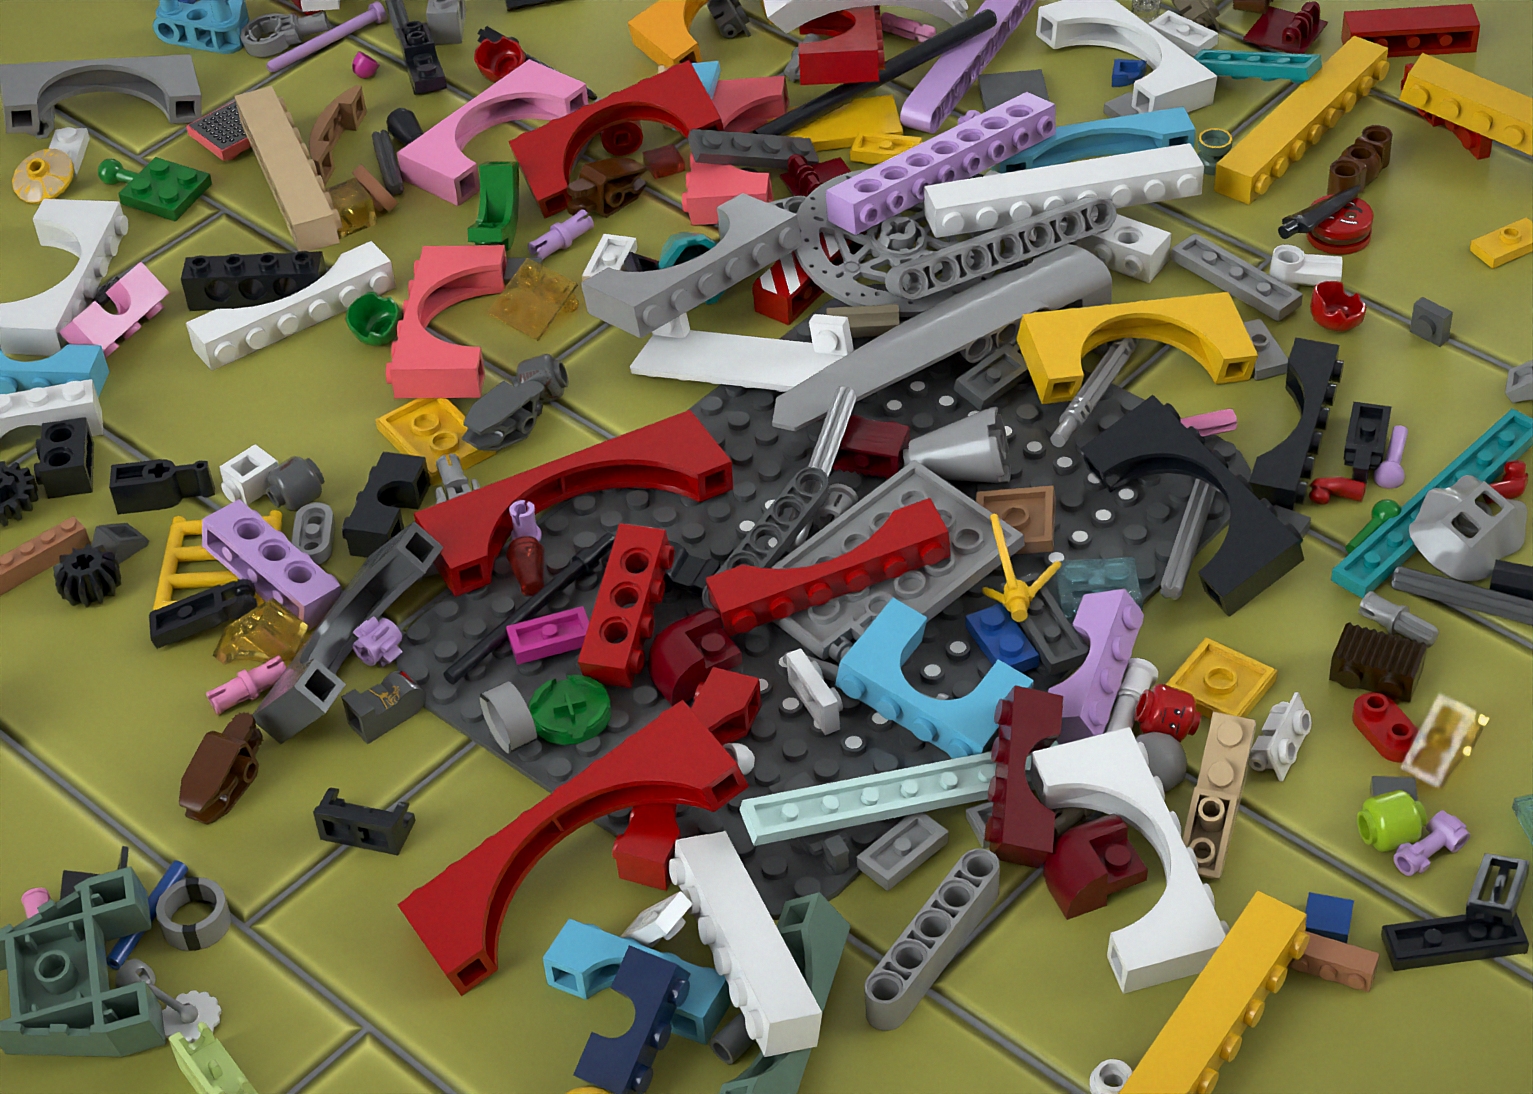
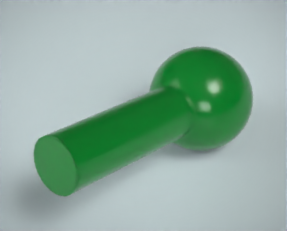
M1391 499L1377 502L1371 511L1372 519L1345 546L1346 551L1350 554L1389 518L1398 516L1401 513V506Z

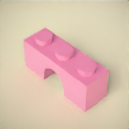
M140 262L106 292L115 303L118 315L106 312L94 301L59 333L69 344L101 345L104 356L107 358L119 347L115 342L116 339L122 335L127 340L142 327L138 322L140 318L145 316L150 320L164 308L160 301L170 292Z

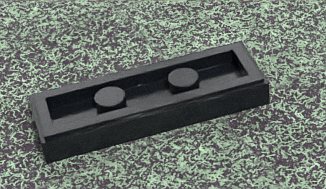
M1517 912L1512 926L1502 925L1503 917L1495 916L1493 923L1484 921V914L1477 913L1475 919L1466 918L1465 914L1383 925L1381 937L1393 971L1526 954L1529 947L1528 939Z

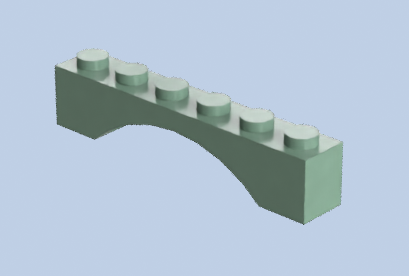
M819 892L785 901L777 929L823 1014L851 925ZM811 1048L764 1057L761 1051L750 1067L737 1078L722 1084L719 1094H797Z

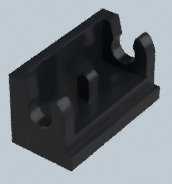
M330 787L326 791L319 806H316L313 811L320 840L399 855L416 821L414 813L407 812L409 803L401 801L397 804L394 812L345 803L344 799L337 798L339 794V789Z

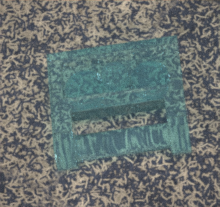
M1135 557L1060 561L1061 567L1056 571L1055 578L1059 607L1066 618L1074 617L1084 594L1126 589L1134 602L1143 611L1142 593L1139 588Z

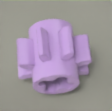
M373 616L353 631L359 638L353 643V649L356 655L369 666H373L378 662L380 667H384L402 653V650L397 646L402 641V634L399 628L389 619L382 618L378 622Z

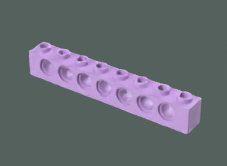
M1025 92L827 189L828 221L857 235L924 201V186L968 179L1055 135V104Z

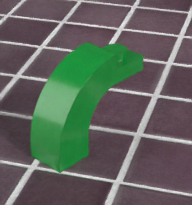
M486 161L479 165V212L476 222L467 228L468 242H475V245H505V251H509L514 242L518 221L519 163L518 161Z

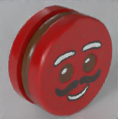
M1335 194L1323 196L1314 201L1311 206ZM1355 198L1316 226L1314 230L1306 233L1307 239L1315 248L1329 254L1346 255L1356 253L1365 248L1371 240L1373 211L1365 201Z

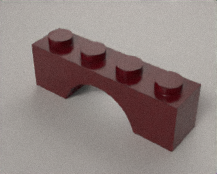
M1015 685L1004 699H999L997 703L994 722L999 724V737L995 739L991 752V761L996 763V773L991 779L988 789V801L993 802L992 816L988 818L986 824L985 841L990 842L989 850L996 854L999 861L1039 868L1053 853L1055 812L1044 806L1032 793L1026 779L1025 764L1027 757L1032 755V752L1050 748L1061 735L1062 695Z

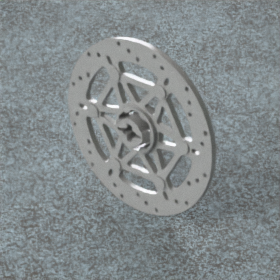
M868 169L849 172L823 183L806 197L796 213L802 246L794 251L801 267L821 289L851 306L898 304L899 317H914L938 303L994 276L996 273L995 270L913 300L893 296L887 291L877 290L854 281L859 277H864L885 283L887 273L874 269L886 264L891 265L893 268L899 264L935 252L926 250L928 246L941 250L958 243L955 235L945 236L948 243L931 237L929 235L932 233L929 223L924 228L918 224L927 220L924 215V203H918L907 209L918 213L909 217H903L898 213L865 230L867 231L866 235L860 233L854 235L829 222L826 190ZM997 228L970 232L971 238H974ZM824 232L834 235L844 263L835 266L829 261L822 249L819 233ZM845 239L864 246L856 254L852 255ZM917 241V242H916V247L913 248L914 242ZM999 242L998 247H997V250H998L999 255H1000V251H1001V244H1000V242ZM970 251L966 256V264L968 268L971 267V265L974 262V254L972 251ZM868 254H872L875 257L863 264L860 263ZM941 262L934 268L935 277L943 272ZM906 274L902 280V287L908 290L911 285V277L909 274Z

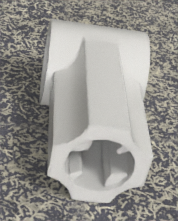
M1280 245L1273 251L1269 275L1295 290L1299 285L1315 286L1323 281L1341 282L1342 257L1304 254V251L1296 246Z

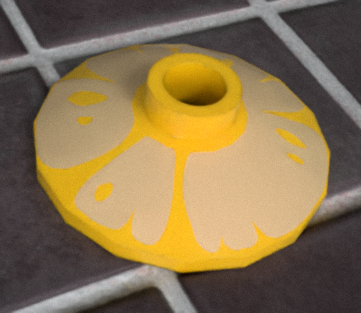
M43 149L34 152L25 158L15 170L12 179L13 190L22 201L29 204H41L43 199H55L66 190L72 181L74 174L73 162L65 152L58 149Z

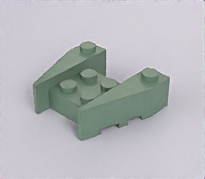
M131 866L87 878L74 886L76 891L56 903L51 899L37 907L39 913L15 927L8 924L0 929V971L7 969L11 1018L0 1021V1047L5 1054L122 1057L166 1044L161 1004L146 981L112 990L109 988L104 942L152 929L147 891Z

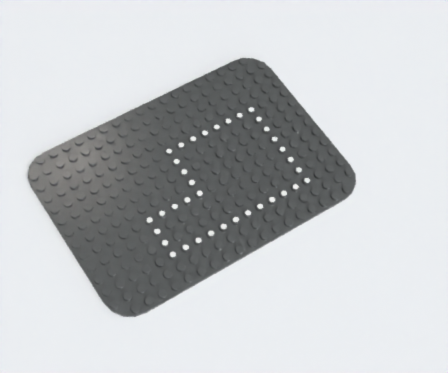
M886 284L867 285L868 287L888 292ZM833 298L787 332L780 340L813 343L809 321L814 314L827 315L826 308L853 306ZM899 317V324L913 317ZM877 337L852 338L854 350ZM957 352L855 402L850 416L858 415L865 419L882 422L895 421L901 425L910 426V440L980 412V410L954 390L957 378L981 361L970 363ZM1082 369L1084 377L1081 387L1091 375L1090 372ZM1029 375L983 409L998 407L997 414L1002 416L1009 447V453L1006 454V459L1003 460V466H1011L1010 481L1002 484L945 481L975 502L976 492L1054 485L1056 496L1054 551L1012 555L1010 560L1016 579L1038 573L1041 576L1055 561H1060L1061 567L1045 585L1072 627L1084 594L1126 589L1134 602L1141 608L1161 589L1160 584L1196 478L1172 473L1148 475L1127 482L1110 493L1087 469L1080 449L1145 400L1111 383L1077 432L1072 433L1062 447H1056L1051 443L1050 438L1060 425L1059 419L1071 401L1042 404L1031 375ZM720 384L688 410L692 411L732 461L733 490L702 502L674 492L635 487L611 488L577 495L538 525L541 529L542 537L535 548L522 550L514 544L496 558L490 584L457 597L450 593L412 624L403 635L399 646L402 653L396 658L398 670L407 672L425 691L426 701L423 706L425 709L552 794L557 787L566 784L588 768L592 762L602 758L623 743L628 736L635 734L655 720L663 711L672 707L653 683L649 674L648 659L650 648L655 636L671 623L704 609L702 597L675 587L670 592L664 593L661 604H656L653 612L655 618L653 635L650 639H646L644 643L645 659L642 672L635 674L632 688L602 684L610 698L611 718L606 728L596 737L580 744L561 745L552 743L537 734L536 741L512 753H506L491 733L484 718L479 699L481 693L509 681L520 692L529 709V701L535 690L546 681L556 678L558 682L560 680H567L566 675H582L578 664L582 648L517 665L509 639H507L454 685L445 679L443 673L570 565L572 557L582 548H590L607 532L616 536L619 523L665 529L668 540L680 544L689 555L705 560L714 559L720 563L721 567L796 473L809 466L826 417L797 431L776 428L772 426L776 398L785 392ZM1217 435L1202 437L1205 442L1204 446L1210 452L1217 450L1224 457L1229 466L1228 470L1234 476L1241 474L1249 482L1251 469L1233 443L1225 441ZM834 468L831 469L828 477L829 486L838 483L844 484L856 492L859 501L888 480L884 476L879 478L877 475L874 477L870 474L865 476L863 473L858 475L855 471L850 473L848 470L843 472L841 469L836 471ZM1217 490L1195 556L1230 523V505ZM839 495V496H838V498H837V499H838L837 503L840 502V500H841V498H842V495ZM793 508L781 510L778 516L784 521H789ZM833 515V517H832L830 523H831L833 520H835V516H834V515ZM814 519L806 541L820 531ZM762 536L755 544L763 550L773 548L778 541L772 536ZM611 550L599 559L600 563L588 575L582 574L530 620L583 606L590 622ZM785 551L776 563H778L791 552ZM1002 564L926 623L922 642L901 667L904 678L916 691L935 698L940 693L952 696L953 700L962 698L971 693L993 667L966 629L965 616L1001 603L984 595L981 590L983 587H988L1001 593V583L1007 582ZM629 603L625 605L623 608L632 607L636 603ZM771 621L754 627L748 632L729 636L742 653V664L728 671L756 677L760 681L762 706L747 736L732 742L747 746L755 757L753 769L749 774L744 775L749 787L715 812L700 807L678 804L676 822L680 829L681 839L726 831L773 920H779L785 901L819 892L827 901L838 896L862 873L857 868L856 856L908 815L846 827L849 842L845 844L849 849L848 862L850 867L834 873L822 854L815 857L813 855L808 856L796 838L754 846L739 810L742 800L769 795V786L807 771L817 786L951 760L952 758L948 753L930 742L918 739L912 731L897 722L885 719L877 710L859 699L847 696L842 689L835 686L834 681L824 679V682L829 689L834 687L837 690L843 704V710L839 711L840 730L825 735L789 684L787 665L783 662L786 652L795 651L800 648L805 655L819 660L822 659ZM1073 627V629H1074L1075 632L1077 633L1078 637L1080 638V640L1082 641V643L1084 644V646L1086 647V649H1087L1088 652H1089L1090 648L1087 646V644L1084 642V640H1083V639L1081 638V636L1078 634V632L1076 631V629ZM618 638L612 643H620L626 638ZM852 638L850 642L855 644L856 640ZM830 656L824 660L825 662L839 666V663L832 659ZM1039 658L1038 667L1022 673L1034 680L1031 689L1048 692L1049 688L1062 683L1078 667L1051 676ZM695 697L685 701V703L690 707V709L694 703ZM633 807L615 811L592 822L617 837L620 833L624 834L627 829Z

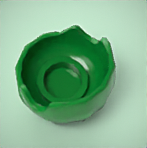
M368 292L357 298L350 305L345 320L351 332L359 341L366 345L381 346L395 339L398 321L403 320L404 317L400 307L391 297L385 299L378 296L375 292Z

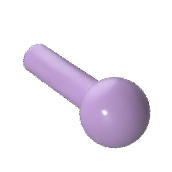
M1404 426L1393 427L1385 461L1380 463V466L1374 470V481L1383 488H1397L1404 482L1405 473L1400 465L1408 434V429Z

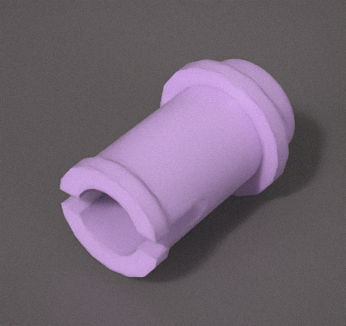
M525 500L516 501L510 506L509 511L513 523L511 539L519 549L531 550L538 545L542 533L541 529L536 525L534 504L528 501V512H526Z

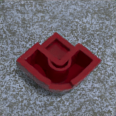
M707 607L671 623L655 636L650 648L648 671L653 683L673 707L682 699L685 702L695 697L699 683L706 681L713 667L729 670L742 664V653L722 629L720 615L714 609Z
M1114 813L1073 827L1056 837L1053 841V853L1045 861L1043 869L1047 888L1066 920L1107 906L1108 894L1147 881L1148 874L1147 867L1128 839V826L1120 816Z

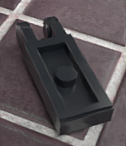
M248 578L238 579V581H232L222 586L217 585L150 612L149 625L152 643L158 649L168 644L179 642L203 630L214 628L228 621L229 618L243 620L247 616L255 614L258 605L256 598H254L256 592L254 583H252V580H248Z

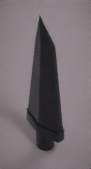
M1362 184L1341 191L1293 215L1283 218V225L1278 228L1280 237L1288 239L1296 233L1311 232L1316 226L1357 198Z

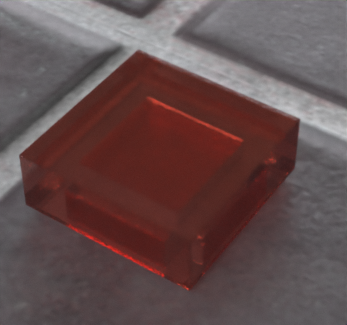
M674 144L642 152L643 162L654 179L685 171V161Z

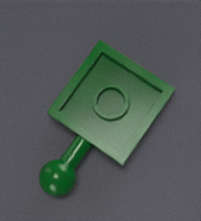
M155 157L139 174L124 169L122 164L115 159H105L98 166V176L102 182L109 185L119 182L127 183L118 193L120 204L173 221H177L212 185L209 173Z

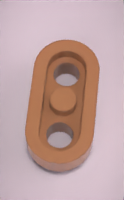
M362 164L352 172L356 177L352 183L364 196L370 193L366 198L379 212L384 208L391 212L399 204Z

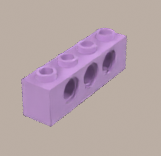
M240 499L203 518L202 547L240 580L242 578L252 580L256 589L255 593L302 633L317 626L339 598L341 585L337 579L322 570L307 553L301 552L282 532L276 531L263 520L256 510L250 509Z

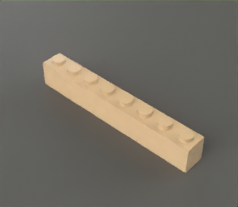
M272 86L235 95L241 125L298 251L309 252L340 243L337 230L342 228V223L338 210L333 207L331 196L325 190L321 175L317 174L315 163L309 157L306 144L302 143L298 127L294 126L290 111L287 112L283 97L277 98Z

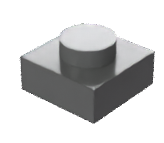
M1421 297L1413 306L1410 332L1441 347L1449 340L1453 312Z

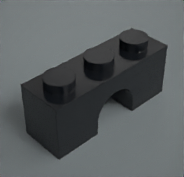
M383 452L377 465L372 466L368 482L364 490L358 493L355 507L350 517L345 518L342 526V536L347 540L350 556L368 558L373 552L404 529L400 508L419 510L431 485L425 457Z

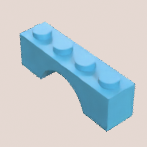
M67 344L56 354L32 362H20L9 359L3 354L0 346V394H10L37 387L44 388L66 384L71 381L92 379L99 398L109 374L101 345Z
M570 918L543 956L546 979L549 986L587 1000L597 992L612 986L628 946H633L678 964L691 973L688 979L690 982L688 996L682 1006L677 1007L670 1022L671 1032L707 1045L731 1005L729 985L724 975L720 976L713 968H702L683 961L675 954L661 953L645 947L632 938H621L607 933L594 924H583Z

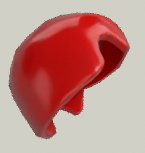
M503 36L497 42H492L489 39L483 40L475 50L474 61L481 74L487 80L496 83L525 63L526 55L518 42L508 40Z
M1323 281L1314 287L1310 312L1314 321L1325 329L1344 332L1352 330L1363 322L1367 307L1360 300L1359 293H1355L1354 296L1347 295L1342 282Z

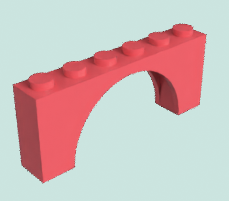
M505 245L423 246L420 259L414 261V279L409 280L408 285L409 299L403 302L404 318L399 320L397 324L398 340L392 342V362H387L386 381L387 384H392L395 399L481 398L485 380L481 347L461 346L445 342L428 333L425 328L438 313L455 303L476 296L504 293V275L507 265Z

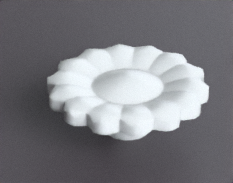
M195 990L190 991L188 994L181 993L176 998L178 1002L185 1006L193 1005L197 1008L198 1017L194 1022H183L180 1018V1013L168 1005L166 1009L162 1010L165 1038L180 1031L189 1043L199 1038L201 1033L198 1031V1023L200 1022L206 1023L211 1031L214 1032V1027L220 1023L219 1016L222 1012L215 997H210L208 992L198 993Z

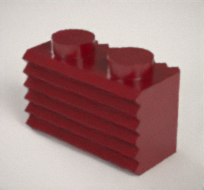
M858 415L850 416L832 468L836 471L841 469L843 472L848 470L850 473L855 471L858 475L863 473L865 476L870 474L872 477L877 475L879 478L883 476L886 479L891 478L903 469V450L909 448L910 426L901 425L895 421L882 422L865 419Z

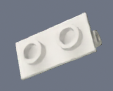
M1299 692L1294 693L1290 703L1283 701L1271 708L1270 714L1262 728L1264 736H1258L1249 755V765L1256 771L1274 769L1279 781L1284 780L1291 764L1296 760L1297 752L1305 736L1311 729V715L1305 709Z

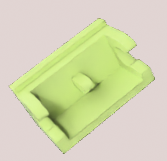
M198 1023V1031L201 1034L193 1043H189L180 1031L168 1037L179 1068L198 1094H258L220 1041L214 1038L213 1032L206 1023Z

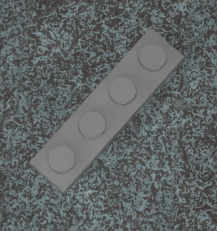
M1196 233L1171 248V260L1278 322L1302 306V293Z

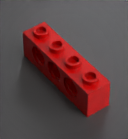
M619 523L578 659L583 676L591 677L601 684L632 688L635 674L642 672L645 659L644 643L646 639H650L653 635L655 626L653 612L655 605L661 604L665 591L664 574L666 569L670 570L672 568L675 556L674 546H670L665 529ZM645 569L641 573H634L636 570ZM629 603H636L632 607L623 608L625 605ZM618 638H626L620 643H612Z

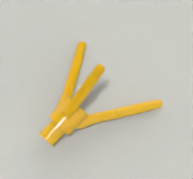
M994 513L990 515L1007 583L1003 588L1004 594L988 587H983L981 591L984 595L1001 602L1011 612L1012 619L1016 622L1026 620L1028 616L1027 610L1035 594L1061 567V562L1055 561L1031 586H1027L1022 580H1017L998 515Z

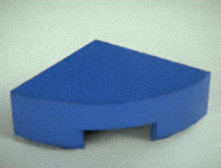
M1114 59L1112 87L1131 85L1136 80L1143 78L1146 73L1147 61Z

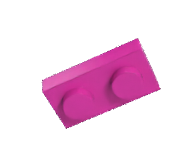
M581 606L506 626L507 636L517 665L582 648L589 620L584 607Z

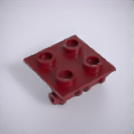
M1315 1L1306 2L1298 13L1269 6L1267 13L1261 15L1243 37V40L1255 43L1260 47L1281 50L1285 53L1305 54L1327 26L1328 21L1320 19V5Z
M793 154L788 159V172L780 174V179L792 196L807 197L823 183L837 176L849 173L851 170L841 157L809 166L803 155Z

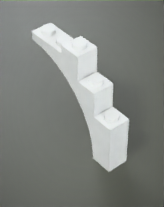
M763 0L767 18L786 34L804 23L828 13L853 7L873 5L903 6L925 11L944 19L952 26L968 19L966 13L968 5L965 0Z

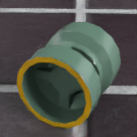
M1211 128L1200 133L1198 137V149L1200 150L1198 157L1204 165V174L1215 175L1216 163L1231 150L1232 135L1229 132L1219 128Z

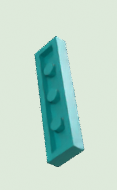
M1202 49L1193 57L1215 75L1231 76L1235 80L1257 77L1261 78L1262 81L1291 79L1293 83H1302L1309 80L1322 68L1321 55Z

